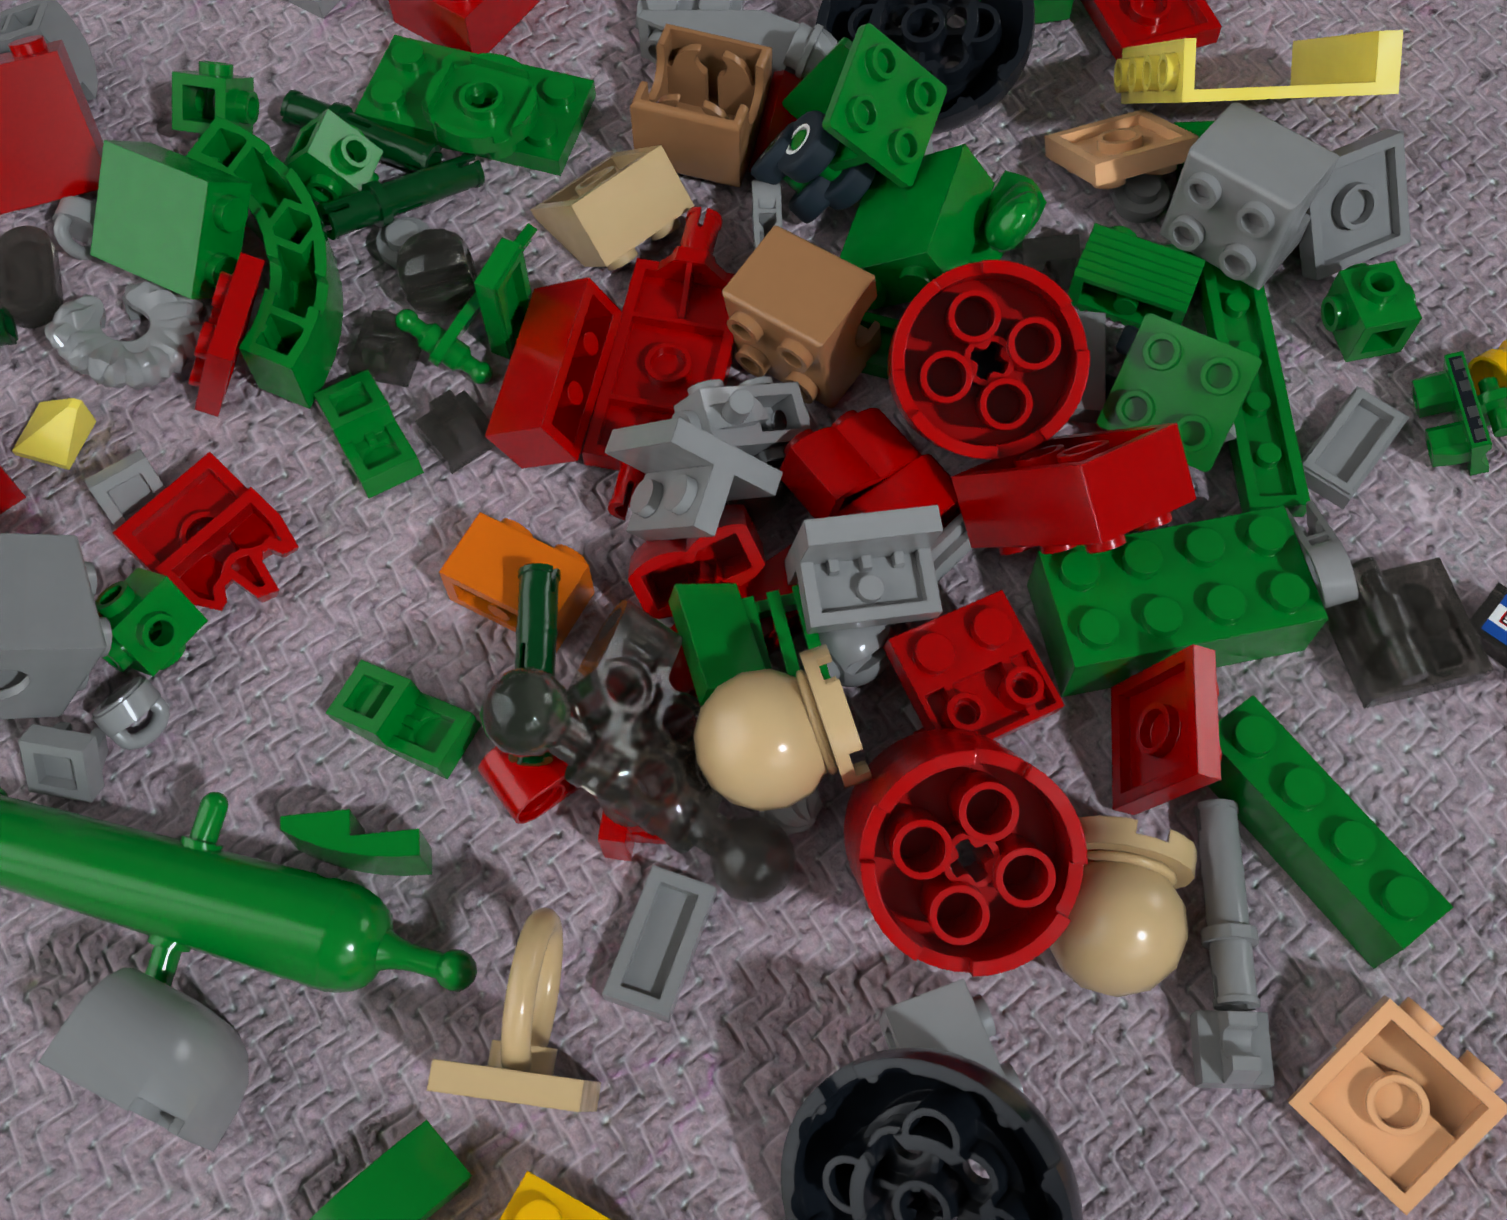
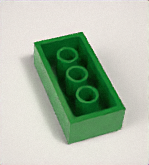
M1285 506L1125 535L1126 543L1124 545L1100 553H1087L1085 545H1077L1069 550L1054 554H1042L1041 551H1038L1027 583L1061 698L1111 688L1192 644L1215 650L1216 667L1304 651L1329 619Z

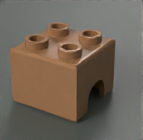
M666 23L656 45L657 64L650 93L648 92V82L641 81L630 105L634 149L662 145L676 173L740 188L754 152L772 82V48Z
M775 225L772 227L722 291L729 317L727 326L733 334L737 349L735 354L737 362L747 372L757 377H762L767 373L783 383L798 382L803 401L806 404H811L816 400L829 408H834L866 367V362L882 345L879 322L874 321L869 329L860 325L864 314L877 298L875 275Z

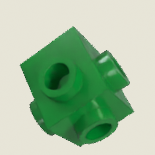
M199 61V70L172 71V130L198 133L199 139L216 116L253 134V125L256 123L259 115V99L254 91V77L233 75V64L213 61Z
M327 109L300 129L284 164L298 174L312 199L320 204L329 203L360 192L364 183L373 180L378 181L379 175L374 171L383 154V150L367 139L360 129L346 123L331 110Z
M1396 261L1373 265L1359 263L1340 270L1321 304L1322 322L1325 328L1333 333L1345 362L1401 352L1422 319L1416 306L1414 290L1409 283L1405 282Z
M137 568L124 581L116 582L106 588L95 601L99 617H106L112 629L110 652L106 657L101 658L120 672H124L130 667L154 677L159 670L170 667L180 659L185 652L186 643L208 621L167 576Z

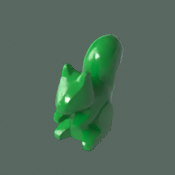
M1005 170L994 182L995 184L968 264L982 260H1000L1006 251L1017 247L1033 229L1047 202L1040 188L1032 179Z

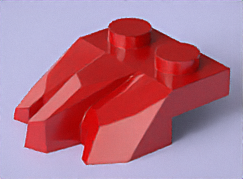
M211 452L207 453L112 532L116 540L148 571L167 576L193 605L222 611L227 603L226 590L232 583H235L262 603L277 597L279 589L263 560L273 554L285 558L299 548L281 515L252 487L247 489Z

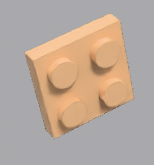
M1144 109L1044 136L1046 158L1067 169L1069 173H1073L1092 184L1097 189L1117 188L1123 186L1127 178L1145 173L1149 175L1171 173L1177 169V164L1185 162L1190 147L1199 139L1198 135Z

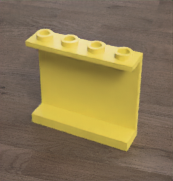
M1403 30L1373 31L1293 41L1290 86L1195 89L1197 38H1183L1125 47L1122 50V59H1117L1114 68V87L1116 93H1121V104L1399 94Z

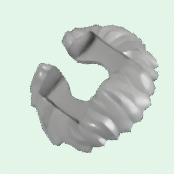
M147 280L142 283L127 285L122 296L126 312L131 321L139 320L144 315L150 322L147 333L136 340L118 341L108 337L102 331L106 323L104 305L100 299L88 294L74 301L62 304L55 312L53 320L44 328L46 339L50 341L53 348L58 349L59 356L67 360L73 370L79 371L81 375H90L95 382L103 384L105 387L119 389L129 385L139 391L144 387L152 388L164 382L173 373H182L187 360L195 358L194 352L202 329L200 312L204 309V302L200 299H189Z

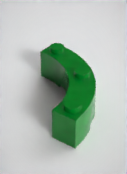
M216 116L186 157L252 183L246 226L264 243L270 264L269 289H264L259 311L249 332L239 346V350L260 389L310 409L315 401L314 393L321 391L335 360L341 336L344 309L342 282L337 261L312 197L298 174L273 155L269 145L244 128Z

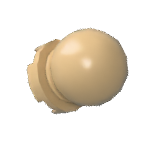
M826 644L799 653L805 671L798 670L796 677L773 669L742 672L717 686L701 707L693 735L697 764L711 788L732 804L756 811L788 808L813 794L827 771L831 775H835L838 769L845 788L872 779L866 761L852 764L849 755L863 750L841 682L836 676L826 680L823 679L819 666L832 662Z
M1101 815L1078 817L1085 835L1088 864H1084L1080 891L1068 916L1071 922L1061 936L1050 946V949L1062 972L1081 988L1114 997L1150 991L1177 968L1188 939L1186 908L1175 889L1188 886L1195 879L1197 850L1194 842L1172 829L1168 833L1167 842L1155 837L1137 834V819Z

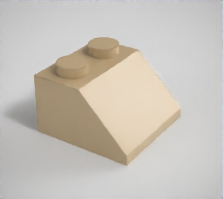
M662 145L614 153L530 210L535 219L584 267H607L609 271H612L632 261L638 255L635 247L649 237L655 241L675 231L681 225L678 217L694 207V204Z

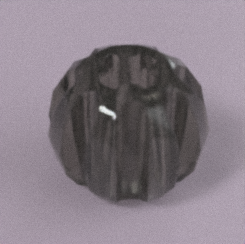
M425 229L407 239L398 250L396 268L399 281L407 301L416 311L433 317L450 316L462 310L476 292L474 286L477 278L475 264L468 245L457 233L445 229Z

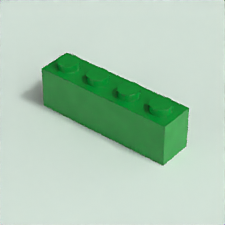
M1254 695L1219 720V742L1222 751L1221 780L1207 786L1219 799L1237 802L1239 808L1238 820L1373 969L1404 950L1453 908L1445 897Z

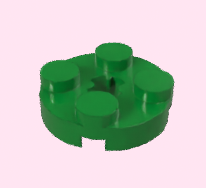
M494 53L470 55L471 64L462 65L456 69L453 62L443 66L429 82L425 95L434 136L438 142L462 152L488 154L496 159L507 158L517 150V143L524 140L535 127L540 112L535 84L529 79L528 71L525 67L510 57ZM486 98L492 99L493 102L492 105L485 108L471 106V104H482Z

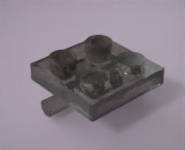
M1374 557L1363 558L1352 564L1357 582L1358 599L1325 608L1329 618L1326 624L1364 709L1484 680L1494 670L1440 557L1382 571Z

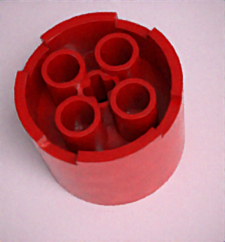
M982 260L965 264L933 279L922 288L906 308L894 330L888 350L887 374L889 387L895 404L903 418L911 428L928 442L950 452L971 458L999 459L1023 453L1050 439L1067 423L1075 412L1085 391L1089 376L1090 350L1087 347L1082 322L1071 303V298L1056 282L1045 274L1029 266L1005 260ZM989 345H992L997 349L994 359L1002 364L1000 372L993 371L987 373L981 379L976 375L978 364L970 359L972 351H984Z
M932 729L909 735L887 747L868 765L872 779L855 785L850 795L844 820V844L853 875L875 921L887 938L914 961L918 959L928 965L944 970L968 972L972 977L989 976L1015 969L1030 962L1048 949L1071 922L1068 916L1080 891L1084 864H1088L1087 846L1081 822L1071 802L1058 785L1045 773L999 742L982 734L962 729ZM967 839L974 846L972 854L975 861L964 867L957 860L959 854L955 846L960 841Z

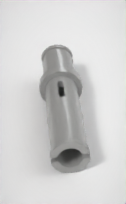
M1204 800L1197 803L1198 806L1194 805L1193 809L1197 822L1200 871L1207 927L1202 928L1200 931L1201 945L1203 948L1208 949L1210 954L1214 999L1212 1000L1213 1008L1218 1011H1252L1261 1007L1260 999L1257 995L1252 948L1259 944L1257 928L1249 923L1244 878L1245 870L1242 860L1237 815L1239 808L1237 802L1233 800Z

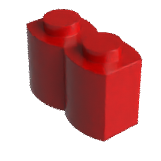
M869 408L860 412L856 410L847 411L831 427H825L817 431L806 429L798 433L786 445L784 449L785 459L779 470L783 472L781 480L816 519L833 516L922 455L879 408Z
M741 504L724 506L714 537L653 540L643 543L631 556L628 581L648 619L672 617L668 600L675 584L736 583L737 587L742 586L753 579L766 565L763 543L745 506Z

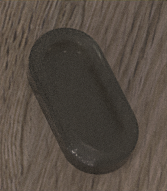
M19 226L7 231L0 237V307L8 309L18 327L30 329L44 326L53 320L55 312L64 303L59 255L57 248L44 230L35 226Z

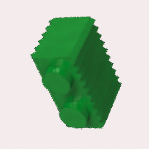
M1094 223L1075 269L1068 296L1072 300V305L1076 306L1080 311L1088 310V312L1106 313V318L1109 317L1112 322L1120 321L1124 326L1132 325L1140 328L1145 315L1148 313H1153L1181 325L1206 259L1192 255L1189 251L1180 250L1173 244L1161 245L1137 237L1131 229L1124 226L1107 227Z

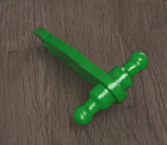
M528 223L514 240V242L521 244L523 252L532 241L531 238L537 232V229ZM476 292L456 316L447 331L436 323L426 324L410 309H403L397 313L395 317L396 326L401 331L408 332L417 338L418 347L430 355L428 361L433 365L439 367L442 363L452 371L462 370L471 377L474 383L479 385L486 384L492 379L493 372L491 366L474 358L471 355L470 347L459 340L481 311Z

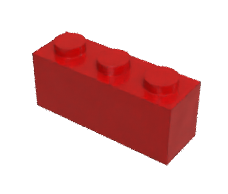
M590 277L539 287L533 290L485 433V437L522 469L578 461L623 314Z

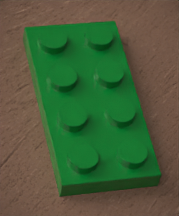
M394 35L354 114L392 127L395 130L429 143H436L442 148L462 152L438 142L435 138L425 95L429 82L443 66L453 62L456 69L462 65L471 64L470 55L477 53ZM522 64L528 71L529 79L535 84L540 112L535 127L524 140L517 143V150L507 158L496 159L488 154L475 155L561 176L596 97L594 80ZM486 98L482 104H471V106L485 108L492 105L493 102L492 99Z

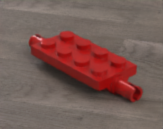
M692 207L689 209L680 246L673 249L672 254L660 262L637 258L622 309L623 314L582 450L584 465L619 471L612 499L609 500L607 509L611 515L621 520H626L632 495L638 484L644 480L646 473L605 453L612 430L671 419L675 413L674 405L689 396L688 388L697 383L720 379L723 380L724 386L727 385L736 345L733 334L727 326L729 317L722 291L735 274L727 273L717 264L713 255L723 219L717 211L707 208L703 225L699 223L702 207Z

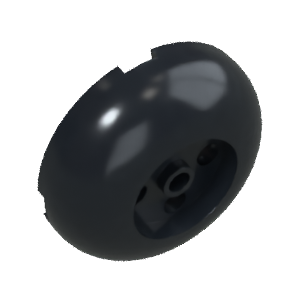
M822 0L816 25H823L824 29L831 33L838 43L844 37L853 42L858 28L871 23L946 86L947 93L934 126L933 135L955 130L980 118L997 105L1012 89L1019 79L1032 49L1035 34L1034 0ZM952 15H957L967 20V23L960 28H952L947 24V21ZM951 61L959 62L955 67L945 69L944 64Z
M920 1047L895 1048L879 1051L850 1062L826 1078L805 1099L789 1127L784 1143L781 1160V1192L786 1220H1083L1080 1192L1072 1164L1063 1144L1041 1111L1010 1081L986 1066L954 1053ZM907 1150L922 1151V1153L916 1154L911 1153ZM969 1159L979 1163L987 1171L989 1178H982L971 1169Z

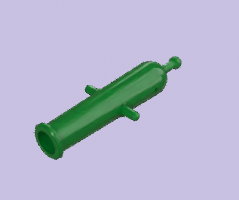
M0 787V888L149 935L147 942L154 945L145 973L170 987L182 952H190L191 949L282 979H289L322 992H352L367 986L380 971L393 969L410 971L434 978L443 988L455 992L468 988L476 979V962L471 954L466 951L451 949L443 953L413 944L397 935L393 931V914L378 896L363 886L223 850L224 846L217 844L229 803L226 796L220 792H210L202 798L190 836L182 835L181 839L8 797L7 792Z

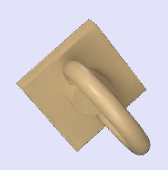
M547 907L539 908L533 911L524 923L516 945L508 978L503 1009L501 1041L492 1040L487 1066L432 1059L426 1091L573 1112H597L601 1082L555 1076L554 1069L558 1049L548 1047L556 1013L563 959V928L560 917L554 910Z

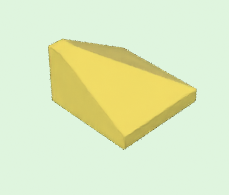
M68 398L40 402L12 452L16 456L70 470L96 420L82 400Z

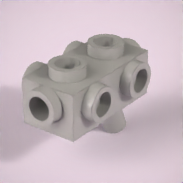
M769 376L752 378L740 383L738 386H724L723 380L720 379L697 383L688 388L689 396L674 405L675 413L672 418L680 417L772 467L782 465L785 459L784 449L793 437L806 429H811L809 414L804 405L799 383H773L772 378Z

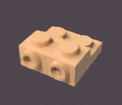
M1384 995L1335 1045L1337 1049L1301 1084L1287 1101L1407 1216L1507 1114V1104L1494 1093L1504 1082L1469 1050H1466L1457 1059L1434 1039L1443 1027L1410 997H1407L1398 1006L1389 997Z

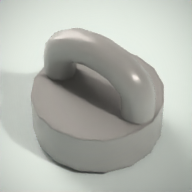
M68 196L61 198L52 217L54 221V235L58 244L66 253L79 260H91L95 258L90 255L96 203L81 197ZM73 238L81 242L87 243L86 246L78 244L76 241L73 240Z
M138 676L122 685L100 703L92 713V720L118 746L123 749L133 750L147 746L161 735L167 727L170 711L167 703L146 677ZM150 709L153 715L149 724L141 731L130 734L126 728Z

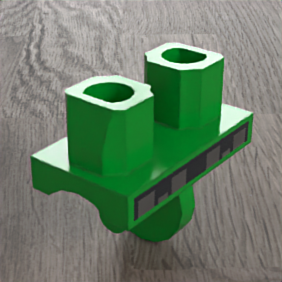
M1463 351L1444 355L1443 371L1412 380L1411 394L1416 414L1419 418L1449 411L1452 415L1454 423L1425 429L1426 447L1432 467L1466 463L1469 475L1472 476L1489 472L1486 453L1492 449V442L1487 426L1491 425L1495 437L1507 436V387L1499 388L1496 377H1487L1478 382L1481 394L1477 396Z

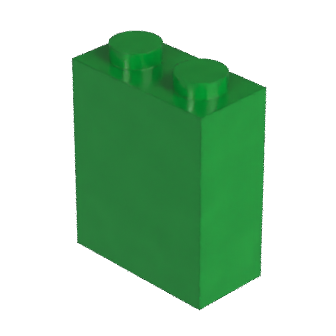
M104 140L90 255L189 299L213 298L221 271L233 274L242 251L252 183L151 142Z
M966 144L924 155L914 184L910 187L900 188L876 170L870 187L862 196L840 254V258L875 275L877 298L867 311L911 302L922 288L933 279L949 270L968 264L995 183Z

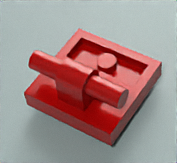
M1003 590L888 639L883 646L923 725V728L914 731L913 734L932 729L951 728L976 732L996 741L1057 713L1065 706Z

